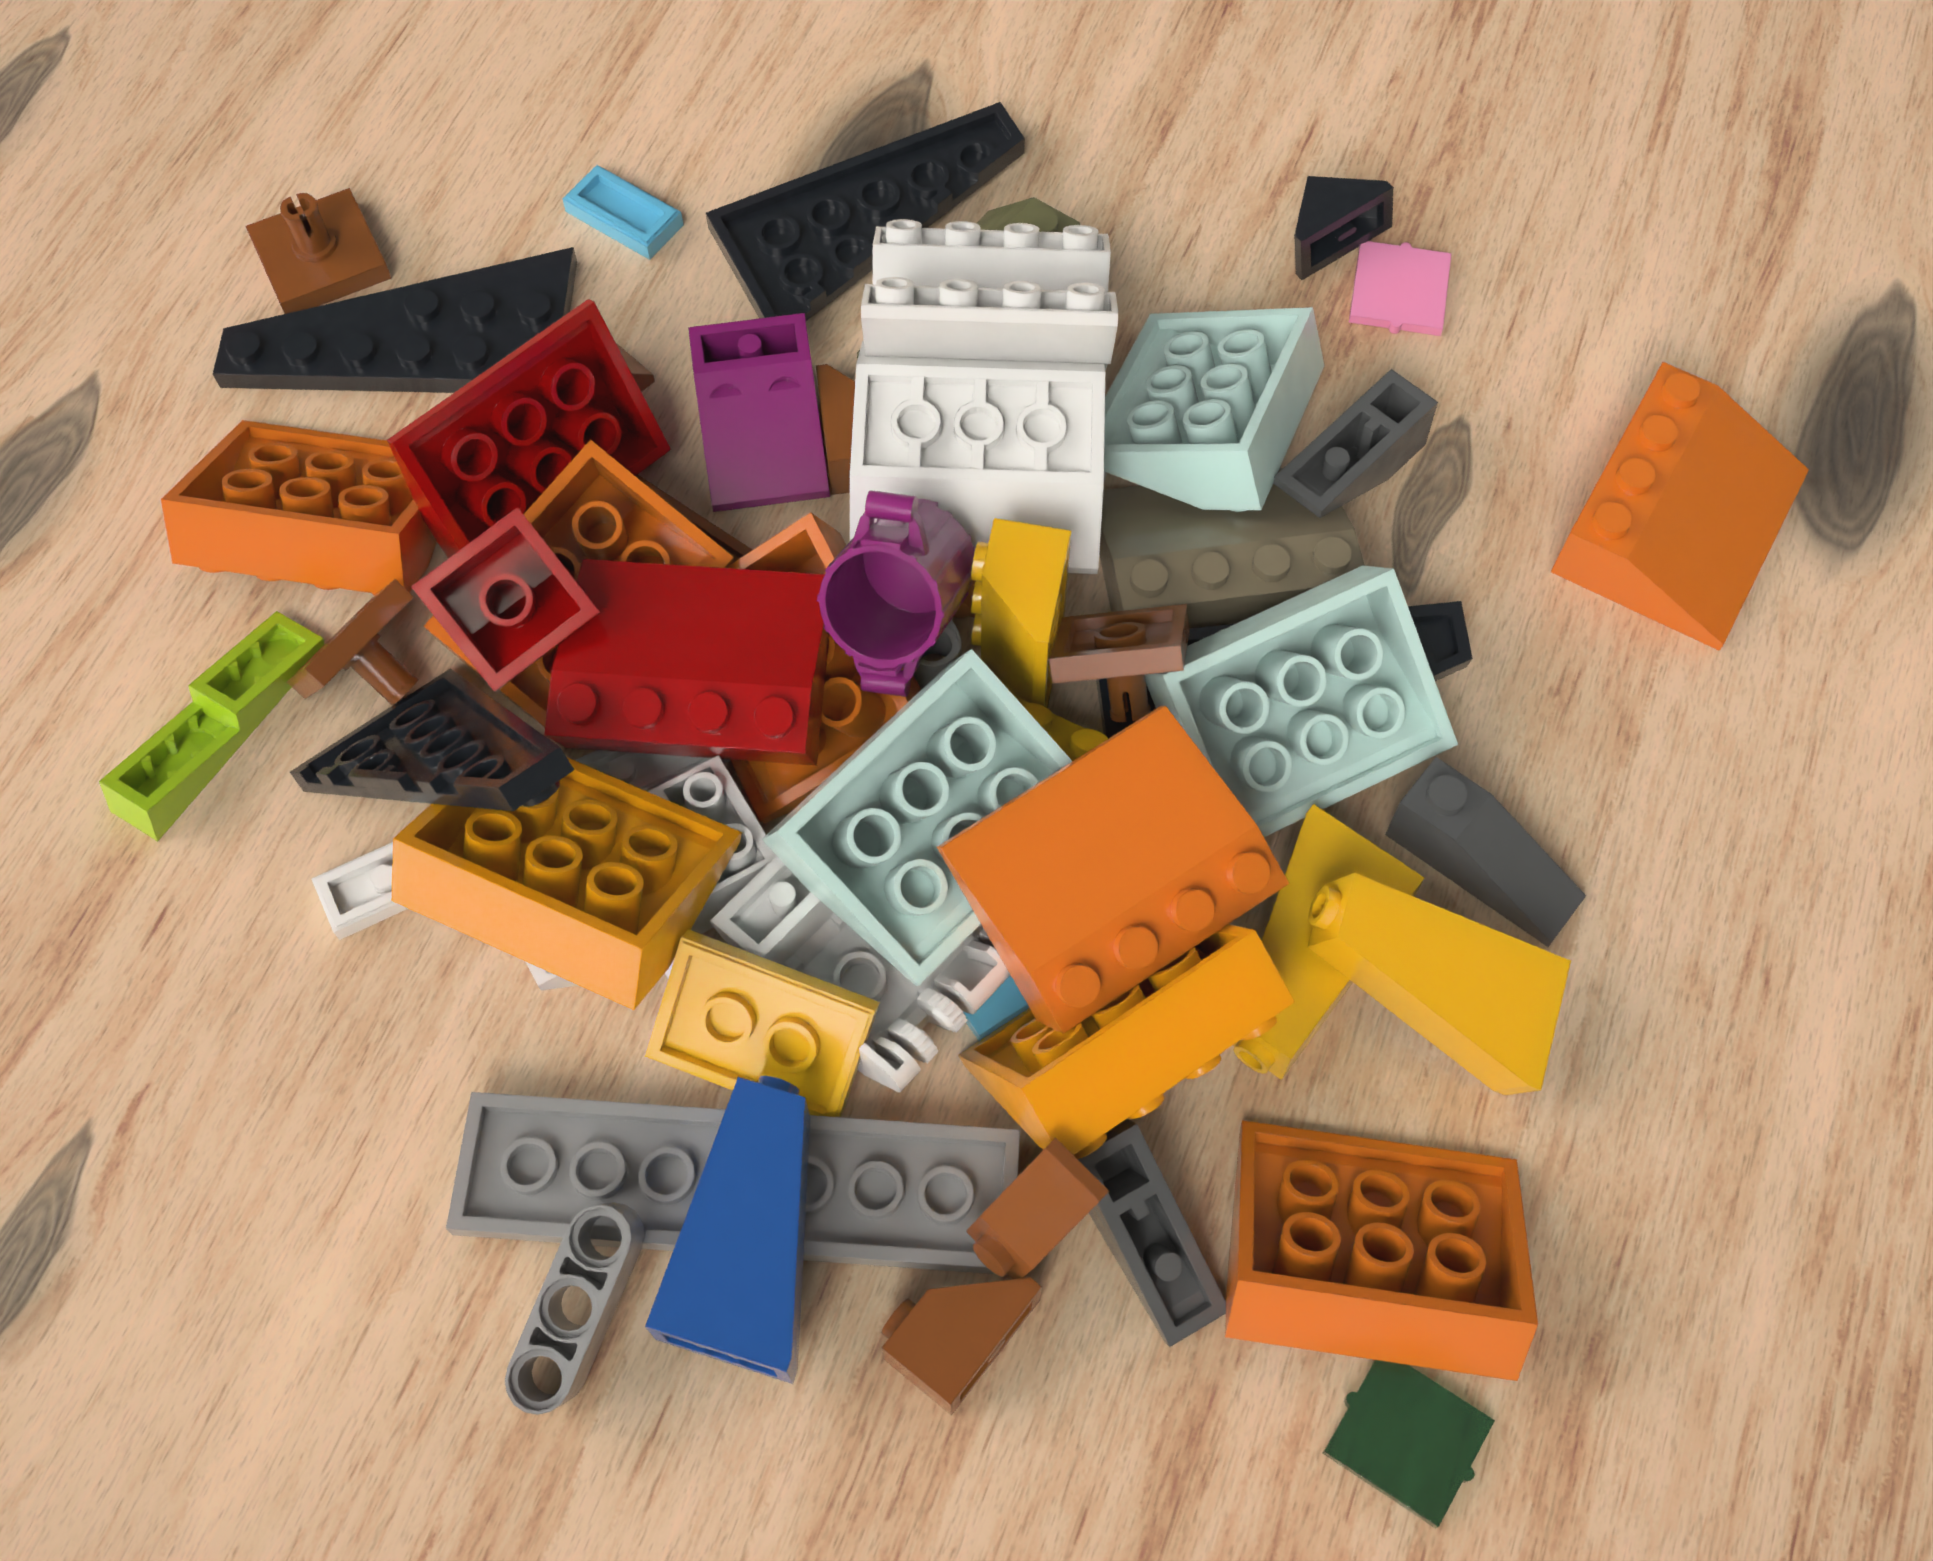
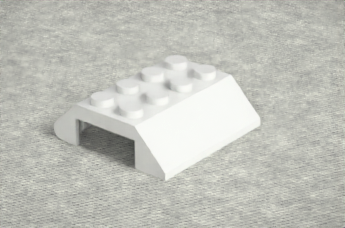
M777 855L710 920L712 926L729 945L880 1002L867 1043H864L859 1048L861 1060L857 1070L864 1076L896 1092H901L921 1071L920 1066L914 1059L928 1064L938 1053L931 1037L922 1030L925 1025L930 1022L957 1033L967 1022L963 1011L975 1014L1010 976L1002 959L980 924L919 986H915L811 893Z

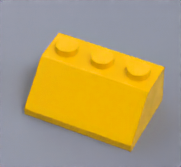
M994 518L989 542L978 541L973 557L971 580L976 582L971 605V613L975 614L971 644L981 646V660L1016 699L1021 698L1029 703H1037L1048 708L1052 689L1049 656L1062 617H1065L1071 531Z

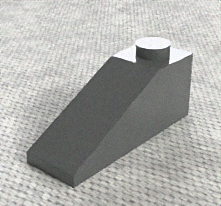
M1391 369L1275 475L1273 484L1319 518L1327 515L1389 480L1426 445L1438 401Z
M1437 757L1401 800L1385 834L1547 947L1551 945L1586 897L1581 889L1491 793Z
M1125 1119L1106 1133L1107 1139L1100 1148L1078 1159L1109 1190L1105 1197L1089 1212V1215L1164 1342L1171 1347L1226 1314V1301L1138 1125L1129 1119Z

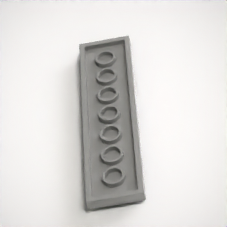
M471 1092L446 1230L455 1236L561 1243L568 1225L577 1213L589 1206L616 1202L626 1204L635 1210L642 1220L645 1232L642 1249L673 1251L726 1109ZM810 1115L803 1260L995 1274L975 1254L973 1250L975 1241L966 1230L1017 1178L1020 1130ZM602 1216L592 1226L590 1235L592 1245L620 1247L622 1239L621 1230L614 1220L610 1217Z

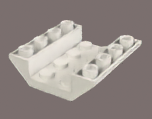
M898 219L887 222L886 227L876 226L873 240V284H865L861 302L865 356L1111 364L1118 327V306L1116 292H1108L1111 255L1108 234H1098V229L1086 225L1067 226L1063 229V232H1039V227L1035 225L1013 223L1006 225L1003 231L980 230V225L967 221L950 222L945 225V229L922 228L920 222Z
M862 341L856 363L850 463V541L855 535L860 517L865 512L866 497L870 490L914 495L918 499L938 502V508L952 513L951 516L962 525L967 534H970L973 547H976L978 541L989 542L994 518L1070 530L1071 543L1068 573L1098 574L1104 489V364L865 356L864 341Z

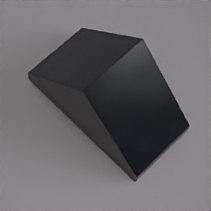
M1308 176L1294 234L1296 275L1301 280H1304L1358 248L1361 244L1390 229L1393 224L1394 187L1388 181Z

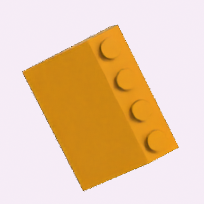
M567 757L574 771L559 780L560 787L548 799L530 807L522 805L515 811L430 804L393 838L391 901L635 1010L669 969L675 958L682 935L688 929L691 930L736 851L741 841L742 832Z
M1228 924L1064 1034L1037 1022L1032 1011L1028 1008L958 1056L969 1072L1040 1148L1044 1150L1056 1137L1079 1159L1100 1148L1107 1139L1106 1133L1125 1119L1140 1118L1159 1107L1165 1099L1163 1093L1183 1079L1198 1078L1210 1072L1220 1063V1054L1239 1040L1254 1039L1269 1031L1277 1023L1276 1015L1295 1001L1256 930Z

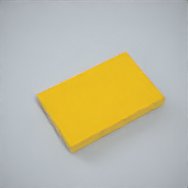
M688 929L680 939L645 1057L730 1090L734 1089L738 1077L757 1083L760 1076L776 1077L793 1084L799 1089L798 1095L805 1097L810 1115L841 1117L861 1060L859 1048L864 1043H867L880 1002Z

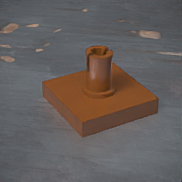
M350 188L315 200L308 193L296 194L301 205L299 207H295L290 196L282 201L280 214L245 226L284 314L317 307L392 279L384 258Z
M394 579L374 595L287 683L306 699L323 688L342 668L346 671L351 667L391 705L396 704L419 679L377 641L381 637L378 632L414 596Z
M1187 604L1062 617L1049 656L1052 684L1107 678L1111 720L1116 722L1127 721L1126 712L1129 711L1127 692L1130 698L1132 720L1137 721L1151 712L1150 704H1148L1145 674L1184 671L1190 630Z

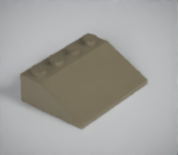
M1275 484L1272 485L1262 510H1247L1243 512L1203 510L1141 485L1103 490L1099 555L1111 612L1187 604L1190 628L1236 624L1364 565L1355 528L1342 506L1319 518Z

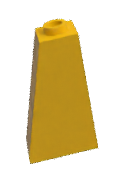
M1315 804L1306 813L1285 872V877L1289 884L1279 890L1261 940L1295 1002L1276 1015L1277 1023L1269 1031L1254 1039L1239 1040L1233 1045L1235 1055L1246 1066L1262 1074H1266L1269 1071L1281 1080L1353 984L1351 980L1307 947L1313 925L1309 923L1308 915L1311 903L1317 892L1326 883L1352 873H1358L1415 897L1425 878Z
M1352 873L1324 884L1315 895L1309 910L1308 920L1313 925L1307 946L1310 950L1491 1090L1503 1095L1541 1091L1571 960L1358 873Z

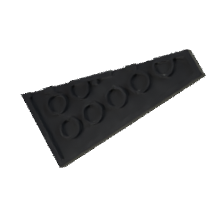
M574 247L223 328L213 376L220 388L455 393L570 312L577 268Z

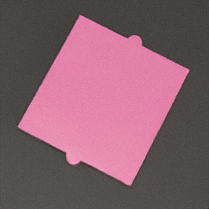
M1371 241L1361 244L1358 251L1349 323L1389 328V331L1393 334L1403 330L1441 336L1452 253L1412 248L1411 244L1407 242L1402 243L1401 246Z

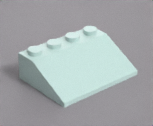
M1313 307L1150 314L1105 396L1104 472L1203 510H1231L1234 512L1262 510L1273 485L1274 476L1277 475L1324 368Z
M1362 565L1187 646L1184 671L1145 674L1146 685L1156 709L1160 706H1166L1258 825L1264 837L1305 818L1306 813L1313 804L1321 809L1327 808L1458 745L1393 568Z
M970 649L949 663L762 840L811 893L915 986H919L981 924L938 851L937 846L1068 765L1072 760L979 656Z

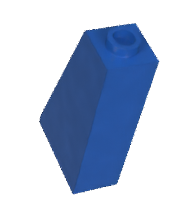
M760 1076L758 1083L738 1077L645 1327L658 1341L793 1384L798 1371L810 1114L805 1097L798 1095L799 1089L793 1084L771 1076Z

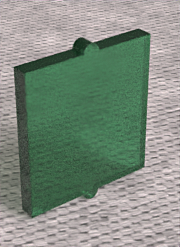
M1374 1360L1357 1392H1350L1345 1396L1344 1404L1347 1410L1322 1454L1436 1529L1440 1526L1462 1482L1466 1483L1474 1478L1475 1473L1471 1465L1495 1420L1410 1365Z

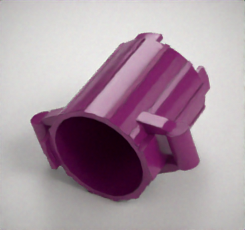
M870 490L866 497L865 512L859 519L853 539L825 570L826 574L821 583L820 593L817 595L821 616L825 624L824 628L826 632H829L834 641L846 651L847 655L853 656L855 667L861 676L862 691L907 697L911 687V678L917 671L922 654L930 646L933 647L969 594L968 591L973 583L971 571L976 547L972 546L970 534H967L962 525L951 516L952 513L938 508V502L918 499L914 495Z

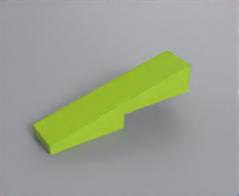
M278 611L273 613L188 685L193 702L99 781L110 812L158 842L292 688L287 681L325 644L324 638Z

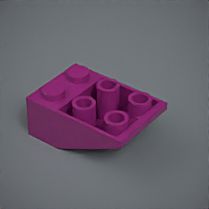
M805 313L688 327L713 512L830 497Z

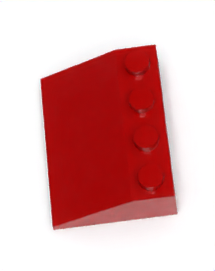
M587 299L387 439L425 524L447 558L457 553L518 507L524 514L590 440L634 476L671 450L595 302Z
M583 559L577 583L600 611V614L558 645L551 670L544 735L565 748L714 758L719 755L720 759L817 766L829 632H826L824 628L825 624L821 616L817 595L820 593L821 583L825 574Z

